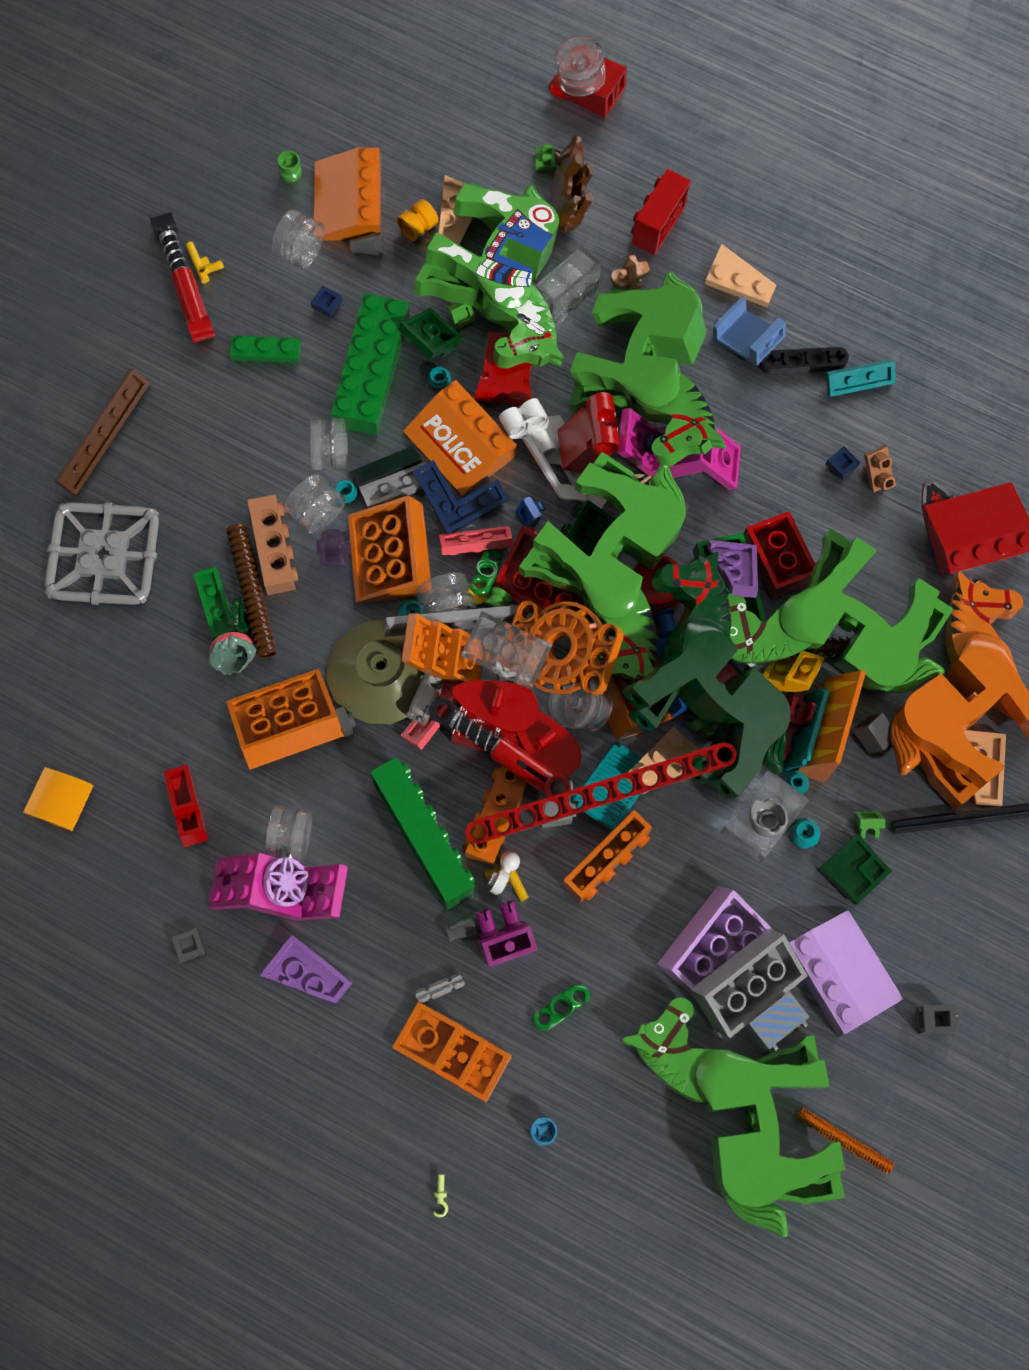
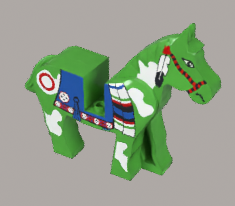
M472 182L470 185L464 183L455 199L453 214L459 217L481 218L493 233L484 248L482 256L478 257L436 232L427 247L425 264L415 279L414 294L418 296H436L450 302L465 303L475 307L489 321L501 324L510 330V337L501 338L495 344L493 361L500 368L507 369L522 363H530L541 367L548 362L561 366L563 355L556 347L557 336L553 318L544 298L537 288L532 285V279L536 280L552 254L559 225L557 212L539 195L533 185L527 186L522 196H516L499 190H489Z

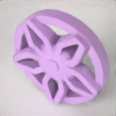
M286 857L274 860L267 867L263 878V886L267 897L271 902L281 907L296 905L304 899L303 897L308 886V873L293 858ZM281 863L280 872H272ZM300 874V879L296 880L295 877ZM270 882L276 887L274 894L271 890ZM287 896L292 899L290 902H283Z

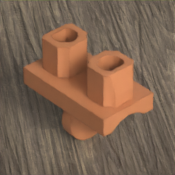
M635 255L629 256L622 269H616L611 273L610 281L615 288L639 290L642 286L641 277H648L650 268L646 261L638 262Z
M881 445L874 451L864 453L865 462L863 463V468L868 474L871 491L876 492L881 489L886 491L895 487L896 480L892 473L891 466L893 463L892 458L889 456L888 447Z

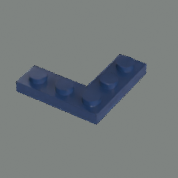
M434 460L412 472L446 534L509 501L498 480L456 501Z

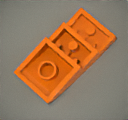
M412 613L408 615L401 662L429 675L458 685L467 681L481 680L486 644L462 629H451L440 621H429L418 613Z
M420 1002L415 1006L392 1047L394 1050L487 1103L512 1058L511 1054L492 1045L482 1037L465 1029L462 1025Z

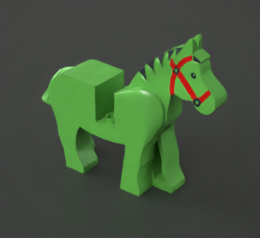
M670 271L664 276L659 288L649 290L611 288L609 294H598L592 310L597 326L605 327L618 322L637 323V326L630 338L624 363H617L580 352L576 353L570 369V373L576 383L569 402L573 413H577L581 408H586L587 400L594 394L607 392L613 397L615 413L631 408L651 422L667 424L665 435L658 437L652 444V451L660 465L666 463L670 467L688 455L701 453L705 455L712 447L726 448L722 436L717 433L714 417L704 396L693 382L682 375L678 365L694 364L706 335V325L702 317V302L696 291Z
M601 452L593 464L589 463L576 481L575 490L581 494L597 495L610 501L620 511L621 515L602 535L591 556H587L555 526L547 521L534 539L533 548L519 566V574L524 577L542 579L554 587L577 594L581 597L585 606L597 615L602 625L612 623L620 627L624 636L611 677H623L631 680L634 684L645 679L654 670L657 649L655 625L650 606L640 589L643 577L618 561L622 554V550L650 570H653L675 543L685 518L686 508L683 494L673 479L668 464H661L652 476L650 485L640 483L632 471ZM609 630L608 632L615 638V630ZM602 653L599 656V666L607 662L608 657L606 653Z

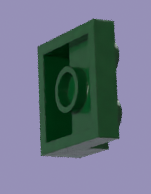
M431 307L401 322L398 328L430 360L438 355L443 358L454 352L462 340V336Z
M590 500L574 506L570 513L573 516L571 522H566L560 532L587 556H591L602 535L616 519Z

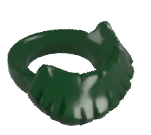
M234 598L232 601V620L228 622V626L244 634L249 630L250 623L244 611L242 600Z

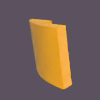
M802 651L798 657L791 656L783 660L770 662L763 676L779 691H807L824 663L825 657Z
M44 767L23 813L49 822L54 826L73 831L94 785Z

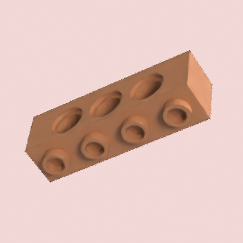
M276 494L247 500L267 595L296 590L294 581H299L296 566L291 567L290 559H294L292 546L286 544L285 538L290 536L287 523L282 524L281 516H285L283 503L277 502ZM268 520L275 521L272 525H264ZM273 541L279 542L276 547L268 546ZM276 563L284 564L280 569L273 568Z

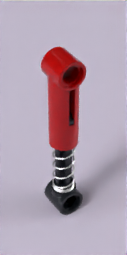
M169 212L149 218L156 239L160 240L161 245L164 247L163 251L167 255V262L170 263L169 267L172 271L170 278L193 343L216 337L193 272L185 266V258H182V250L178 247L179 241H176L178 230L172 213Z
M439 698L431 703L429 713L435 722L442 723L446 727L456 728V732H462L466 738L474 740L476 745L480 744L484 747L485 751L489 750L491 752L490 758L548 797L556 795L551 789L555 781L564 783V792L571 790V783L566 777L506 737L498 739L492 735V731L487 732L482 728V725L479 726L473 722V719L465 717L460 708L451 700ZM442 704H446L449 707V714L445 718H441L437 713L439 706ZM527 766H530L531 768H533L534 770L548 778V780L545 782L544 780H542L541 778L527 770Z

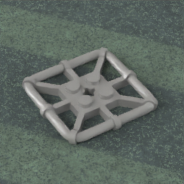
M71 502L58 505L59 509L54 517L51 543L47 546L49 556L44 582V594L49 599L91 602L92 605H99L100 603L144 604L147 601L146 598L151 588L154 561L157 560V553L155 551L159 528V513L154 508L113 505L112 502H105V504ZM71 512L104 514L102 530L85 529ZM113 514L144 516L126 531H110ZM65 517L80 533L78 548L60 547ZM149 525L146 551H128L130 539ZM102 549L109 552L108 555H104L103 559H100L99 555H97ZM58 556L77 557L75 569L54 584ZM127 560L144 561L140 590L125 575ZM80 577L95 578L92 593L63 591ZM103 578L120 579L133 595L101 593Z

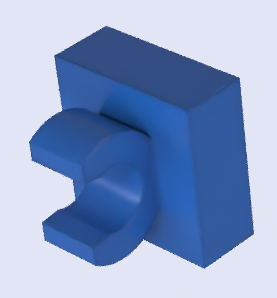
M531 497L522 499L515 513L523 526L528 525L535 528L542 517L541 512L545 511L546 507L542 501L534 503Z

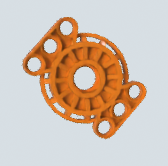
M526 600L517 608L501 656V662L504 667L513 671L523 668L528 679L537 688L547 693L563 695L583 688L587 693L598 696L603 694L608 686L624 635L620 627L612 623L602 625L595 613L576 602L565 601L555 603L541 611L539 605ZM532 606L534 610L533 615L526 619L525 611L528 607ZM570 607H577L581 610L575 612ZM587 614L592 617L595 622L594 624L586 618ZM524 629L526 636L523 641L518 642L517 635ZM614 629L616 633L615 638L607 642V632ZM562 637H569L571 639L569 654L562 660L557 659L554 655L556 641ZM513 653H517L518 660L514 665H511L509 662L510 656ZM602 653H606L608 657L607 662L599 666V656ZM594 677H598L600 681L599 686L591 690V680ZM546 683L551 684L555 690L548 689L544 685ZM574 684L570 688L563 689V686Z

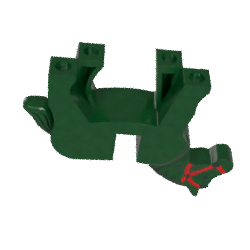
M714 552L706 558L698 556L691 560L688 565L668 564L653 574L652 585L654 589L660 593L670 592L677 601L685 606V610L667 639L661 666L650 672L643 681L625 687L621 693L636 707L628 715L644 732L658 727L677 694L698 717L716 729L710 746L720 743L731 744L736 750L735 761L732 765L725 767L724 771L719 775L716 774L722 769L691 779L696 785L710 782L725 799L738 797L762 765L774 775H778L783 771L786 729L790 722V706L783 693L755 668L730 677L725 685L715 679L738 650L730 638L731 611L723 579L717 570L719 553ZM721 748L717 752V758L721 762H728L732 758V753L727 748ZM699 756L692 760V766L697 770H702L707 766V760L703 756Z

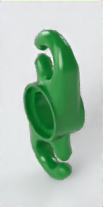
M489 549L482 553L476 566L475 577L472 579L473 583L469 586L473 593L485 595L491 590L496 579L498 566L501 564L499 560L503 559L500 551ZM495 555L498 560L492 561L488 556ZM488 568L493 573L491 575H484L480 570ZM480 582L485 587L479 589L475 586V583Z
M582 984L572 985L554 997L547 1006L540 1009L541 1013L549 1016V1022L547 1024L540 1023L539 1012H534L532 1017L534 1026L539 1030H550L568 1018L575 1009L582 1007V1002L576 1001L573 997L575 991H581L584 994L583 1002H589L590 992L587 987ZM564 1000L568 1003L569 1010L566 1014L560 1015L555 1012L554 1004L556 1001Z

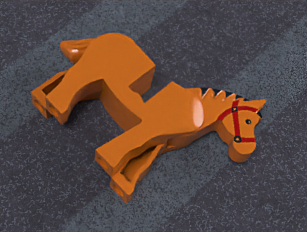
M958 572L957 576L953 579L955 593L949 606L954 610L946 620L945 628L946 648L951 664L945 677L939 674L909 696L894 715L890 730L891 744L896 757L898 773L906 775L920 764L929 784L954 811L1005 768L1000 761L991 759L976 750L968 741L964 733L965 730L973 726L993 707L1014 720L1029 740V690L1025 687L1018 674L1009 647L1000 639L991 626L997 618L1004 620L1013 618L1023 607L1022 596L1014 590L990 588L981 582V579L969 580L961 572ZM961 774L964 775V776H965L968 780H970L972 783L966 781V780L961 776Z

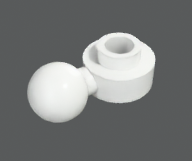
M507 851L502 854L500 858L501 869L498 873L493 872L488 880L489 892L496 896L502 893L509 879L510 872L516 870L520 865V858L513 851Z

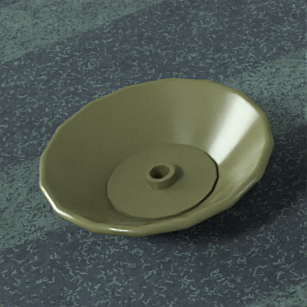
M370 620L352 627L336 641L327 660L326 682L333 700L340 707H345L347 714L352 713L353 718L368 724H393L408 718V709L425 673L401 662L405 635L384 637L382 628L385 620ZM383 663L385 665L383 669L376 668L377 664Z

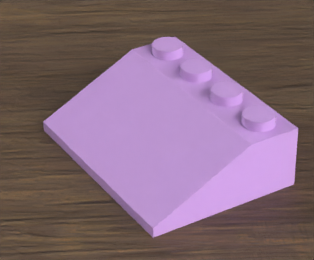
M717 886L657 965L673 981L694 997L690 989L767 929H773L733 889Z
M849 910L789 942L808 975L803 981L837 1037L850 1032L903 1000V997Z

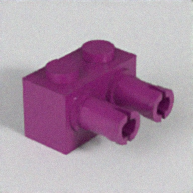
M515 900L506 901L507 904L504 902L499 904L506 925L499 930L495 927L490 908L484 909L483 913L481 911L475 913L482 933L476 940L483 962L488 967L538 950L531 926L524 921H520Z

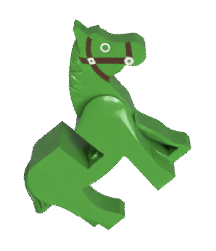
M830 528L822 537L821 554L813 567L807 589L786 600L766 622H761L754 613L746 610L744 597L731 595V593L728 594L731 611L730 638L738 650L730 660L747 664L767 663L789 658L805 649L814 651L825 643L838 623L840 628L847 632L853 631L854 634L834 665L844 673L858 670L866 671L862 686L868 690L903 693L914 690L928 680L934 679L939 674H944L945 671L939 664L927 657L918 659V655L923 647L935 639L954 609L937 598L940 591L918 578L909 587L908 604L903 616L891 627L868 606L842 592L877 550L858 537L849 541Z
M682 997L675 998L667 1005L658 1020L646 1025L641 1024L636 1035L624 1037L622 1042L635 1048L647 1068L666 1086L691 1101L701 1103L706 1113L748 1108V1112L745 1113V1122L747 1129L751 1128L752 1133L711 1140L715 1184L720 1195L739 1218L749 1224L765 1228L780 1237H786L789 1233L786 1214L782 1207L773 1203L775 1200L808 1204L845 1198L840 1171L845 1170L840 1142L826 1144L815 1154L803 1159H793L779 1155L778 1120L769 1089H824L830 1087L825 1060L818 1059L814 1035L806 1036L792 1048L777 1050L758 1060H752L728 1050L690 1048L687 1045L688 1029L686 1023L693 1016L694 1008L689 1000Z

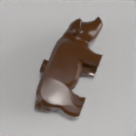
M573 135L571 142L562 152L553 150L556 164L559 167L552 180L550 205L558 214V227L562 233L573 231L580 226L593 201L592 192L589 191L587 193L585 188L594 173L593 166L589 163L585 164L583 138Z

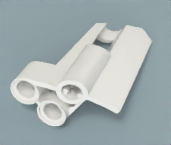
M537 398L526 401L519 409L511 407L500 414L499 420L511 439L522 438L560 499L567 502L579 501L582 503L590 500L599 508H603L608 500L597 495L581 494L575 490L576 481L581 474L564 470L572 485L560 484L549 465L560 464L562 466L558 429L564 424V421L560 415L548 417Z

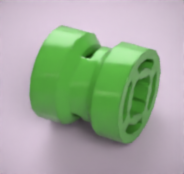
M289 150L282 152L277 160L281 178L286 182L299 180L302 170L298 154Z

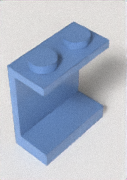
M743 296L736 303H733L728 311L718 318L713 325L714 340L756 366L786 336L785 321L777 318L772 324H769L746 310V298Z

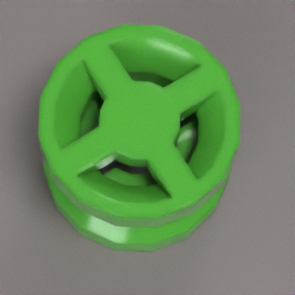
M492 587L489 598H486L482 605L485 608L502 607L510 604L513 598L503 589Z

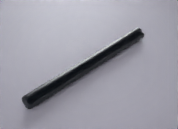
M1029 803L897 819L891 822V830L893 834L1027 818L1029 817Z

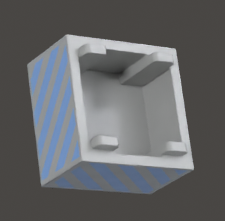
M789 991L741 1030L760 1054L765 1051L770 1054L779 1049L776 1044L794 1029L799 1031L802 1029L801 1026L805 1028L808 1025L805 1020L810 1016Z

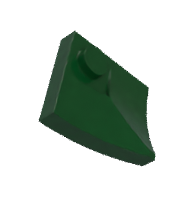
M859 834L854 835L816 869L833 883L854 905L859 904L892 872Z

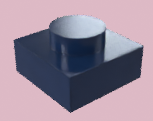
M322 285L311 301V307L332 317L342 302V295Z
M842 447L826 462V465L841 480L860 464L845 447Z

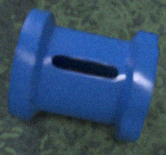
M673 608L662 609L653 614L659 626V638L668 637L676 626Z

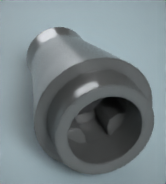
M375 232L351 239V252L371 255L383 253L384 239L382 234L377 235Z
M472 911L446 926L450 941L458 938L480 936L481 933L477 917Z

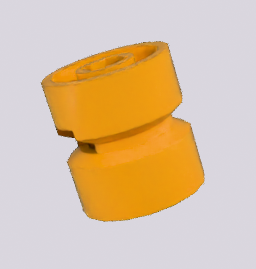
M420 199L411 206V211L406 210L396 218V222L404 236L414 242L425 233L424 230L429 231L438 224L439 219L434 208L426 200Z

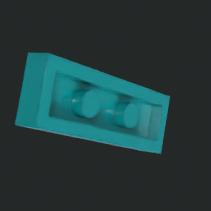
M888 359L826 372L827 394L832 397L895 384V361Z

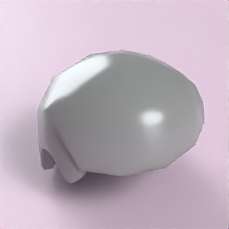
M771 798L763 801H758L757 799L749 810V823L757 834L772 837L784 831L788 823V814L782 804Z

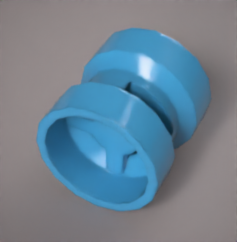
M542 1117L537 1119L530 1128L531 1139L538 1145H549L557 1136L556 1124L549 1118Z

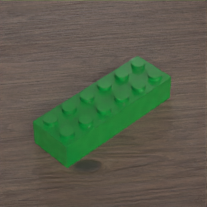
M364 293L331 411L333 427L378 436L405 336L398 328L401 322L410 317L409 302Z
M396 757L372 770L370 773L374 787L446 910L449 911L473 897L475 880L468 869L463 870L462 858L455 847L450 848L448 840L450 838L444 827L437 826V816L431 805L426 806L424 804V794L418 783L413 785V780L410 776L412 774L405 762L400 763Z

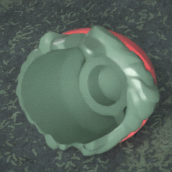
M228 632L213 640L209 649L208 662L223 675H231L233 672L241 673L249 662L253 660L257 649L246 634Z

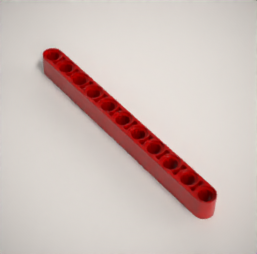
M729 743L716 744L474 820L466 827V837L475 844L489 842L732 765L736 758V750ZM721 748L729 749L732 753L730 761L721 762L717 758L718 750ZM703 756L706 758L707 766L702 770L695 769L692 766L694 757ZM674 763L682 767V774L677 778L670 777L667 773L668 767ZM648 771H653L657 774V782L651 786L643 782V775ZM623 779H629L632 782V790L628 793H621L618 789V784ZM601 786L605 787L608 792L607 798L603 801H597L594 797V790ZM574 794H579L583 798V804L578 809H573L569 804V800ZM549 802H555L558 806V813L552 817L548 816L545 812V807ZM529 809L532 811L534 818L531 823L524 824L521 820V813ZM501 817H505L509 821V827L504 832L499 831L496 825ZM476 825H481L485 831L484 836L479 840L472 834L473 828Z

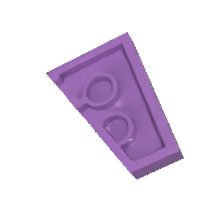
M708 540L707 549L710 554L714 552L719 553L717 568L731 595L756 598L758 592L757 545Z
M293 934L260 974L262 977L333 1003H338L353 983Z

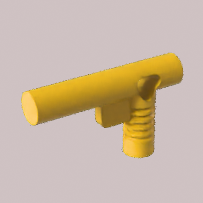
M193 242L185 244L201 283L209 282L208 274L224 268L221 260L211 264L207 257L200 259Z
M500 864L483 872L487 881L493 872H499L501 869ZM516 870L511 871L507 883H511L519 901L522 902L528 899L529 896Z

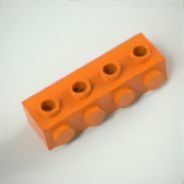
M504 766L496 767L491 781H494L492 789L485 791L481 802L485 806L482 813L477 811L474 820L518 807L528 783ZM505 817L498 819L496 824L498 830L504 832L508 829V819ZM476 825L473 836L479 840L484 836L485 831L481 825ZM506 836L480 844L472 843L466 837L463 844V849H466L465 857L493 868Z
M633 810L563 880L562 887L579 903L584 899L587 901L591 900L598 892L596 887L602 881L606 884L616 874L614 869L619 864L624 866L634 856L631 852L637 846L641 849L651 839L648 835L652 826Z

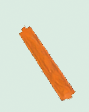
M803 1106L799 1108L795 1120L799 1118L798 1121L801 1120V1123L804 1121V1125L807 1123V1126L810 1125L809 1128L813 1127L812 1130L816 1128L815 1132L819 1130L818 1133L822 1132L821 1135L825 1134L824 1137L827 1135V1139L830 1137V1141L833 1139V1142H840V1145L842 1144L841 1147L845 1146L844 1149L848 1148L847 1151L851 1150L850 1153L854 1151L853 1155L857 1153L856 1157L860 1155L859 1158H861L862 1156L861 1160L865 1158V1162L868 1160V1163L871 1162L870 1165L874 1164L873 1167L877 1165L876 1169L880 1167L879 1170L883 1169L882 1172L886 1171L885 1174L891 1173L894 1161L885 1158L879 1152L877 1153L876 1150L868 1148L864 1143L862 1144L853 1136L847 1135L841 1129L839 1130L838 1127L836 1128L833 1124L824 1121L818 1115L816 1116L815 1113L813 1114L806 1108L804 1109Z

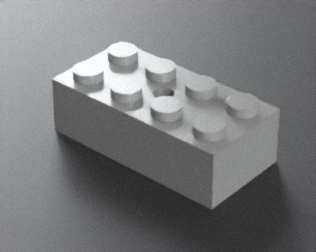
M767 929L690 990L714 1031L731 1038L808 975L785 935Z

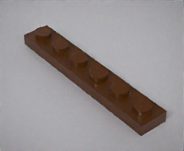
M133 368L128 369L54 480L71 495L78 494L150 384Z

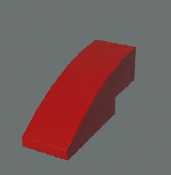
M188 764L164 771L172 812L175 816L179 837L184 848L208 841L204 818Z

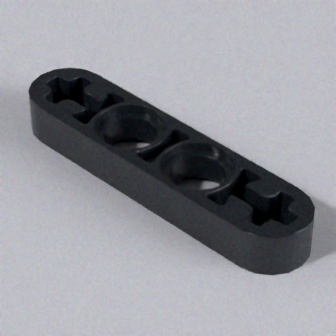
M842 347L772 350L760 362L759 366L766 374L835 371L845 368L849 360V354ZM818 356L821 359V363L813 364L809 357ZM838 356L839 359H842L841 362H838L834 357ZM795 357L798 359L799 364L795 366L790 365L787 362V358ZM767 359H771L774 365H770V363L767 362Z

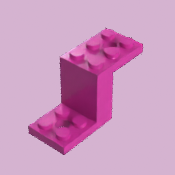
M631 408L623 409L619 433L620 449L617 453L652 477L660 464L657 462L654 454L650 455L646 452L647 449H644L646 445H643L645 443L643 439H645L644 436L646 434H653L654 432H660L662 435H665L667 426L656 428ZM717 428V433L722 436L726 448L712 447L705 455L701 453L684 457L669 467L672 477L676 478L706 472L728 490L737 489L741 446Z
M262 853L218 858L214 867L215 876L213 887L209 892L210 902L208 908L216 910L248 908L294 921L339 918L348 866L334 864L308 867L302 865L308 873V886L303 897L304 899L296 905L281 907L269 900L263 886V878L267 867L279 858ZM281 863L272 872H280ZM300 874L295 877L296 880L300 879ZM270 882L271 890L274 894L276 887ZM288 896L283 900V902L292 901Z

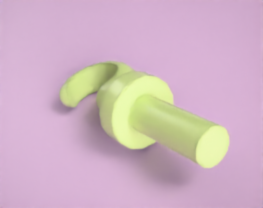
M438 1174L437 1191L434 1192V1197H437V1204H442L445 1210L442 1214H437L434 1211L433 1214L436 1217H443L448 1212V1205L443 1201L447 1197V1192H444V1174Z

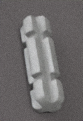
M460 973L450 976L448 980L445 978L428 985L426 989L423 987L416 990L415 997L417 1002L423 1004L428 1002L430 998L435 999L452 992L451 989L453 988L456 990L463 987V977Z

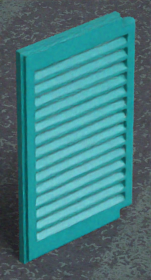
M827 688L816 690L804 696L803 701L806 703L810 701L816 703L813 719L808 726L804 728L798 727L797 733L792 737L790 743L792 751L789 758L783 761L782 772L805 766L807 761H810L829 696Z
M612 744L582 787L627 773L642 758L623 745L618 747L616 744ZM626 779L621 780L618 784V789L621 793H628L633 787ZM601 786L594 790V797L597 801H603L607 798L608 792L605 787ZM576 794L573 800L578 803L576 807L580 808L583 804V798ZM640 794L585 811L584 813L610 831H613L621 823Z

